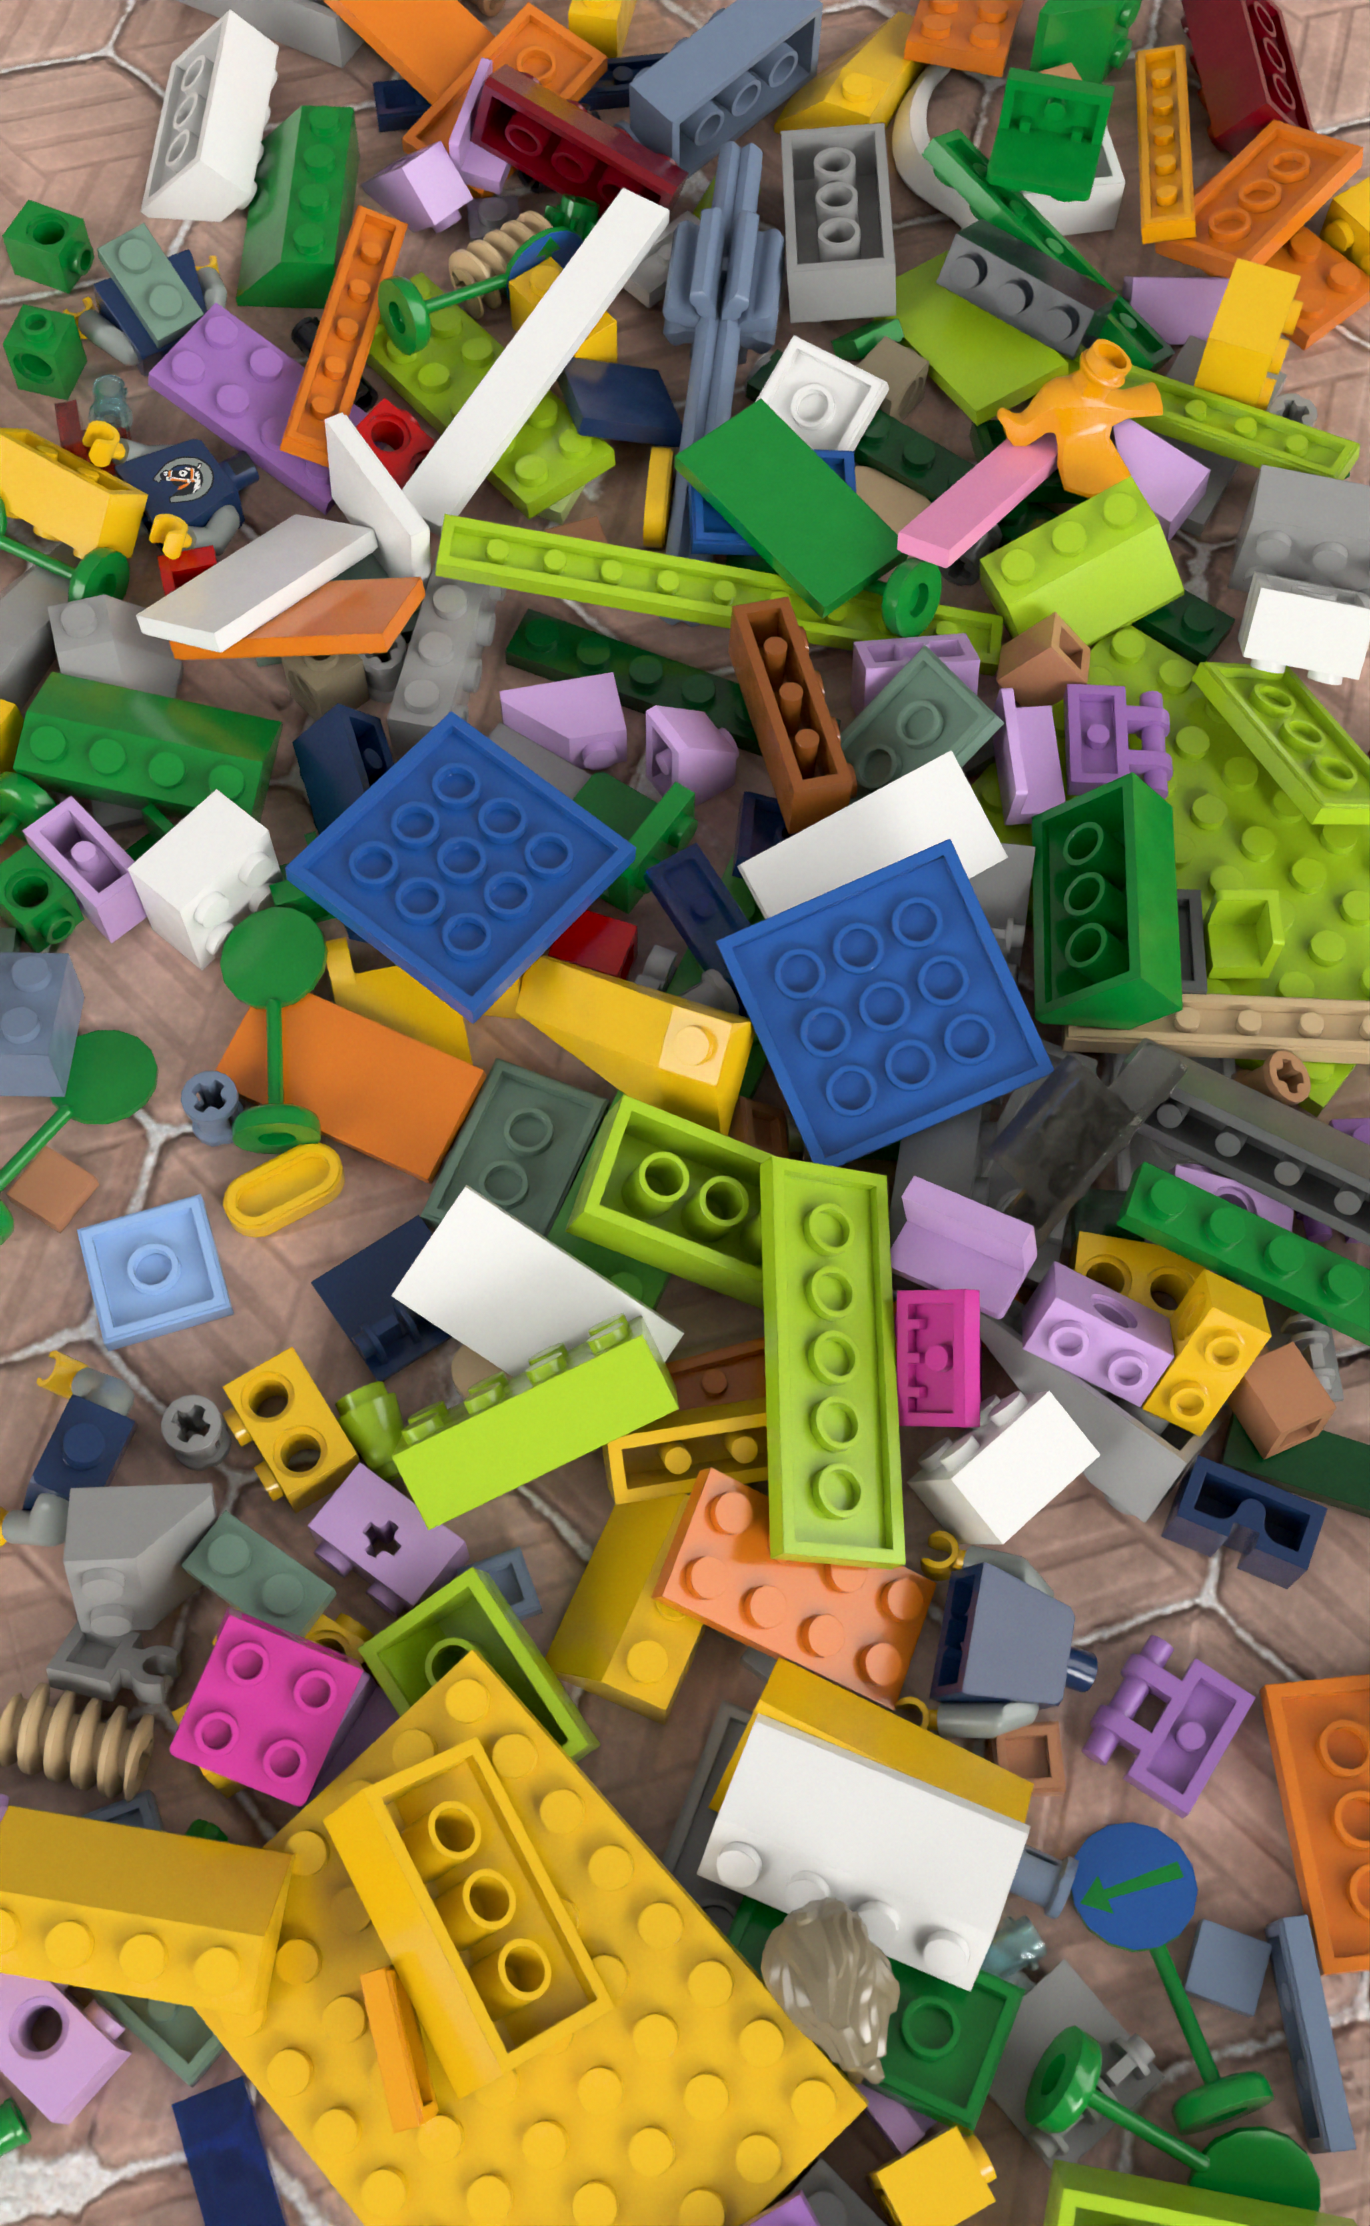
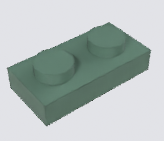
M145 223L97 248L99 260L158 349L185 335L204 315Z
M226 1510L181 1565L186 1573L237 1610L301 1637L307 1635L337 1595L331 1585Z

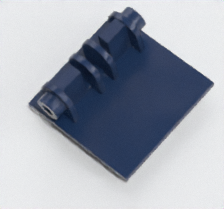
M419 1215L311 1282L377 1381L384 1382L452 1338L451 1335L391 1296L433 1235Z

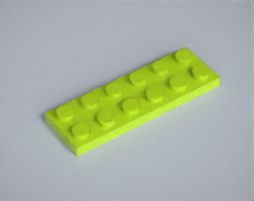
M423 272L409 279L418 288L424 300L444 294ZM456 304L429 314L431 320L429 344L418 353L406 355L393 344L387 334L380 314L366 363L442 435L505 348ZM549 390L489 472L486 479L528 519H531L616 465L615 452L602 438L579 435L567 406Z
M771 1156L760 1164L770 1559L892 1570L906 1565L887 1175Z

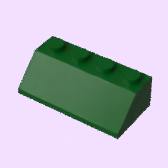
M302 105L261 141V144L264 146V152L256 167L254 182L257 183V190L249 204L236 294L237 306L324 309L352 225L360 160L353 107Z
M51 672L26 712L13 769L16 773L35 782L43 790L141 810L149 803H152L164 816L182 820L217 789L260 823L283 724L276 720Z
M1131 772L1033 816L1032 846L1036 847L1033 863L1035 1019L1045 1024L1130 1030L1183 1010L1173 807L1135 773Z

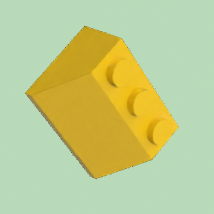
M687 1494L614 1505L545 1657L557 1678L662 1725H666L708 1627L651 1598L690 1495Z

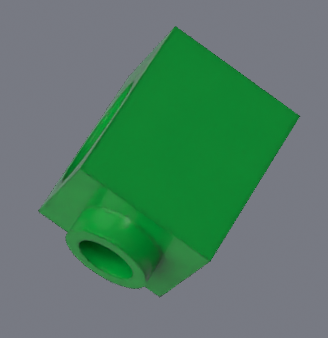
M31 200L26 202L2 235L15 275L68 294L81 276L89 272L95 258L84 219Z
M26 304L22 305L3 342L17 387L20 390L68 401L87 363L75 318L73 315Z
M28 844L0 864V917L11 928H17L22 940L35 953H40L51 944H57L65 940L74 931L76 925L84 920L70 887ZM44 900L41 904L37 906L28 907L31 903L35 901Z

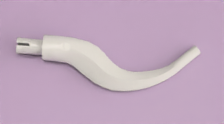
M929 64L911 86L899 107L892 133V153L897 172L904 183L917 196L952 218L963 230L977 222L978 219L971 213L969 203L954 188L943 184L935 176L933 166L921 155L930 143L926 122L930 96L934 88L952 69Z

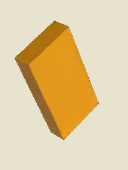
M393 1964L360 1974L359 1978L392 2128L395 2134L423 2125L437 2116L439 2108L418 2016Z

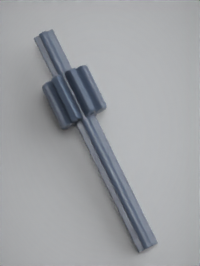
M730 141L721 146L712 208L702 209L700 226L688 220L681 221L673 233L663 305V315L665 317L663 334L668 342L674 346L691 343L689 357L692 359L679 453L731 418L737 365L746 363L748 349L764 354L775 344L784 270L785 240L780 231L775 228L758 231L760 215L756 214L763 152L753 143H749L741 148L735 142ZM677 471L666 554L712 563L713 554H691L688 481ZM659 616L661 620L670 625L681 621L690 627L701 625L700 623Z

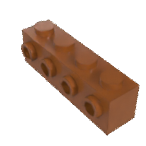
M789 597L732 606L728 652L788 834L799 833L849 806L850 799L857 796L856 775L851 763L846 762L841 748L837 720L829 714L825 702L821 675L819 671H814L809 656L806 632L803 626L798 625Z

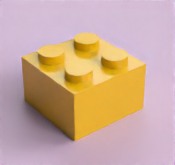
M1237 258L1207 339L1195 379V387L1264 411L1267 410L1277 381L1268 378V372L1279 375L1290 344L1289 340L1280 338L1281 334L1293 335L1304 303L1294 299L1301 276Z

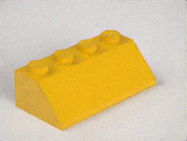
M778 1657L708 1808L719 1813L758 1713L1024 1824L1034 1783Z
M477 1736L362 1789L323 1820L459 2100L501 2077L615 2008L602 1979Z
M10 1805L0 1822V1973L249 2017L264 2008L267 2003L295 1854Z

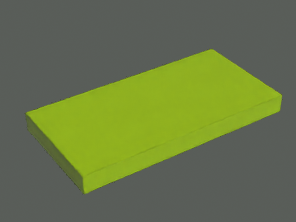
M947 250L896 277V316L875 317L874 319L899 318L905 337L901 338L902 340L897 343L914 350L919 356L929 361V377L978 426L997 416V411L1003 407L1008 410L1036 395L1045 383L1055 377L1068 376V362L1055 349L1046 346L937 284L936 281L949 252Z
M1200 662L1192 680L1311 824L1370 825V759L1289 666H1286L1284 673H1272L1253 668L1250 664Z

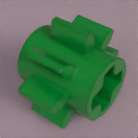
M563 194L561 203L557 204V207L546 205L544 218L552 227L564 226L575 230L584 242L601 219L598 216L600 205L584 197Z

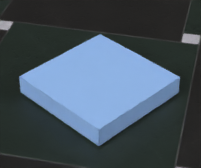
M201 1194L77 1229L103 1342L108 1351L234 1315L207 1209Z

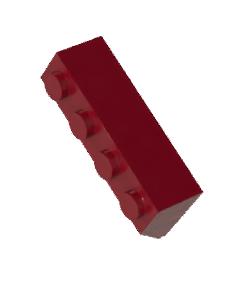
M1181 0L1185 16L1180 21L1185 34L1191 40L1193 51L1189 54V59L1194 70L1200 76L1202 85L1198 89V96L1202 105L1209 113L1211 124L1207 126V133L1218 151L1223 153L1227 150L1233 157H1236L1273 120L1314 132L1283 13L1272 0Z
M507 64L489 75L484 83L471 142L561 195H576L598 203L600 205L599 217L604 215L623 188L668 209L670 215L689 175L688 172L678 167L673 159L664 154L654 153L634 141L625 130L607 125L589 114L578 102L569 99L565 100L542 86L534 76L525 72H518Z

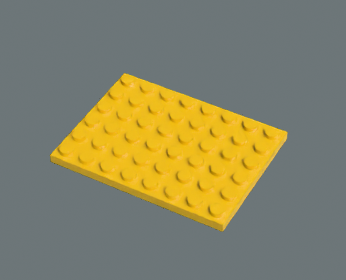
M473 1649L262 1847L264 1849L295 1854L266 2006L249 2017L193 2007L364 2226H740L757 2216L869 2104L867 2098L849 2080L840 2067L831 2061L827 2052L817 2046L811 2039L805 2037L796 2028L776 2002L762 1977L480 1652ZM477 1736L602 1979L615 2008L460 2100L418 2017L439 2111L437 2116L423 2125L394 2134L359 1978L360 1974L391 1965L392 1962L323 1820L362 1789Z

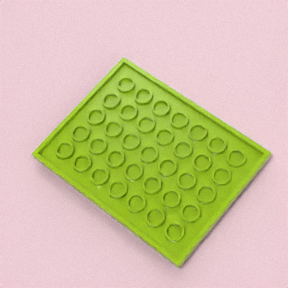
M1131 625L1099 640L1090 653L1087 685L1125 686L1127 706H1140L1139 697L1141 694L1147 691H1157L1162 694L1163 709L1169 713L1170 733L1165 737L1166 753L1172 757L1173 777L1167 781L1168 797L1164 800L1173 807L1177 889L1201 890L1203 920L1216 891L1220 889H1278L1285 945L1268 979H1207V994L1370 1001V825L1311 824L1192 680L1198 668L1196 665ZM1061 700L1051 707L1065 800L1068 801L1079 795H1067L1064 700ZM1128 734V749L1142 750L1141 739L1135 734ZM993 763L981 774L971 788L1000 843L1032 846V824L1005 825L997 767L996 763ZM1033 871L1026 917V924H1028L1032 928H1034ZM1235 1059L1237 1065L1251 1071L1264 1065L1265 1060ZM1302 1062L1309 1074L1311 1089L1309 1096L1297 1105L1318 1117L1357 1064Z

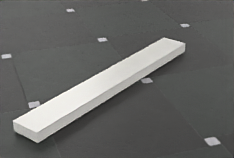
M623 188L411 476L402 491L429 526L431 533L441 537L444 514L459 516L669 224L668 209Z

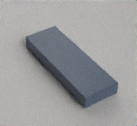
M1308 1915L1283 1917L1266 1925L1264 1932L1266 1942L1272 1944L1270 1961L1308 2149L1312 2151V2154L1356 2150Z

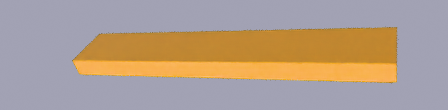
M1179 44L1135 52L1142 244L1196 237L1185 45Z

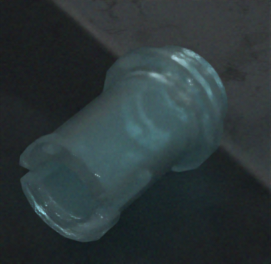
M102 375L93 383L94 403L89 409L88 419L89 422L99 420L111 424L117 429L121 437L129 431L133 422L132 411L127 405L128 389L127 387L124 388L125 382L118 376Z
M1026 1915L1015 1921L1011 1916L1003 1918L1004 1927L995 1932L980 1969L1003 1980L1025 1967H1028L1032 1972L1039 1969L1037 1960L1047 1955L1048 1952L1033 1923Z

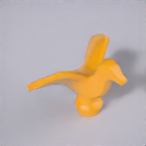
M1098 339L1090 348L1081 353L1079 370L1068 376L1055 377L1045 383L1024 411L1014 413L1002 407L997 411V418L1003 426L1007 439L1013 446H1028L1044 434L1054 433L1058 445L1057 466L1064 490L1090 499L1131 476L1128 467L1109 438L1112 426L1127 418L1162 415L1163 405L1160 393L1154 382L1123 390L1119 389L1125 383V376L1132 368L1130 358L1117 344L1106 339Z

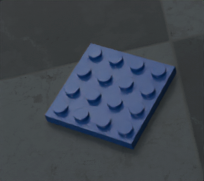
M451 711L285 867L287 880L474 1024L635 861L636 847Z
M947 839L716 941L812 1163L841 1167L1055 1073L1054 1067L951 839Z

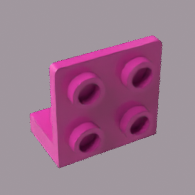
M980 1290L897 1291V1312L894 1318V1332L897 1338L899 1426L980 1427V1403L982 1402Z
M228 1606L216 1632V1644L170 1744V1753L184 1761L293 1805L303 1806L308 1799L363 1673V1669L359 1661Z

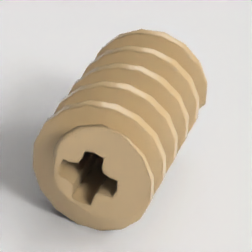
M528 210L521 213L517 220L503 223L500 230L496 229L486 233L483 240L478 239L470 242L466 250H456L449 258V273L454 290L499 274H505L506 267L517 249L532 236L547 228H553L552 225L539 213ZM504 288L499 289L501 294L505 296ZM496 290L461 304L474 319H480L484 314L481 299L489 308L497 309L501 304L500 293Z
M43 1682L37 1685L29 1699L23 1698L22 1693L19 1692L10 1699L0 1719V1766L10 1767L18 1761L21 1772L25 1774L36 1775L44 1769L47 1779L52 1782L62 1783L71 1776V1782L76 1789L88 1791L97 1784V1789L102 1797L115 1798L124 1790V1798L128 1804L135 1798L146 1776L153 1753L154 1715L145 1713L134 1730L127 1729L128 1707L119 1705L108 1722L101 1721L102 1700L98 1698H92L82 1714L79 1715L75 1713L76 1692L66 1690L55 1707L49 1706L50 1684Z

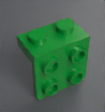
M1010 67L999 125L987 167L986 181L1008 192L1027 191L1051 196L1053 199L1061 202H1083L1089 200L1115 86Z
M598 772L590 777L573 798L574 802L636 847L635 861L599 896V898L629 915L643 895L650 893L655 888L664 872V868L678 851L685 849L693 838L698 826V820L694 818L695 792L675 781L659 803L609 774Z

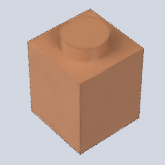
M1054 612L1001 646L996 681L999 688H1013L1015 703L1017 702L1021 707L1053 706L1063 700L1067 684H1087L1091 649Z
M1294 1342L1273 1351L1264 1346L1226 1400L1263 1460L1318 1436L1337 1409Z

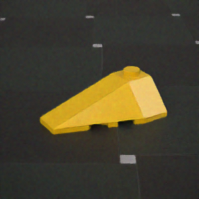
M900 11L819 72L815 78L792 95L774 124V132L781 135V131L877 123H884L886 131L905 95L926 64L904 59L906 39L914 16Z
M541 955L525 971L515 1009L516 1013L625 1095L728 1136L755 1036V1030L749 1018L545 955Z

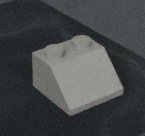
M212 1483L70 1488L63 1563L81 1633L95 1632L102 1636L114 1637L127 1634L132 1630H151L203 1585L186 1573L181 1565L218 1520Z

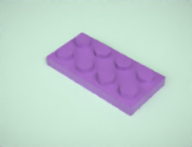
M215 303L149 372L148 385L237 451H245L256 465L324 515L336 504L331 495L328 467L279 450L305 367L218 303ZM353 404L349 419L356 427L368 414ZM374 442L381 450L388 445L383 442Z

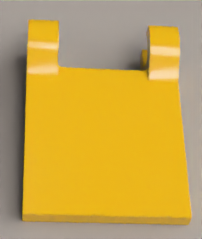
M343 937L325 941L328 950L326 963L336 1005L473 1065L462 1015L397 965L355 973L347 938Z

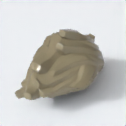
M832 1897L810 1901L804 1907L790 1912L785 1917L783 1923L773 1929L763 1950L761 1972L765 1985L796 2028L817 2046L823 2048L831 2061L838 2063L842 2071L847 2072L848 2078L852 2083L861 2085L865 2078L871 2084H879L885 2078L880 2058L887 2055L889 2016L897 2010L900 1996L899 1982L892 1973L891 1964L886 1955L869 1940L867 1927L859 1916L858 1911H851L844 1902Z

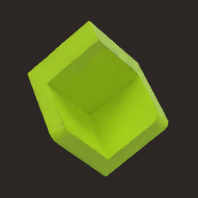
M1220 889L1216 891L1203 920L1207 979H1268L1285 945L1278 889Z

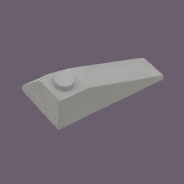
M64 542L47 554L75 568L81 561V559L73 554L74 548ZM33 565L0 591V699L16 704L19 711L22 710L57 657L47 606L68 602L70 581L37 565Z
M105 594L47 606L61 674L176 698L178 684L181 685L183 662L174 658L169 640L149 636L141 632L136 615L146 608ZM91 800L95 821L106 832L145 824L141 810Z
M1013 1299L1006 1314L1001 1319H995L980 1312L981 1340L1022 1394L1050 1391L1099 1452L1100 1456L1082 1472L1089 1482L1103 1492L1105 1499L1115 1509L1127 1515H1135L1146 1523L1166 1500L1223 1422L1214 1417L1201 1437L1142 1409V1405L1138 1407L1024 1350L1022 1341V1310L1025 1305Z

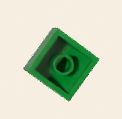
M1048 0L1039 12L1029 71L1039 72L1072 62L1083 81L1102 84L1114 68L1121 69L1127 60L1132 46V40L1127 38L1128 31L1137 17L1141 0Z

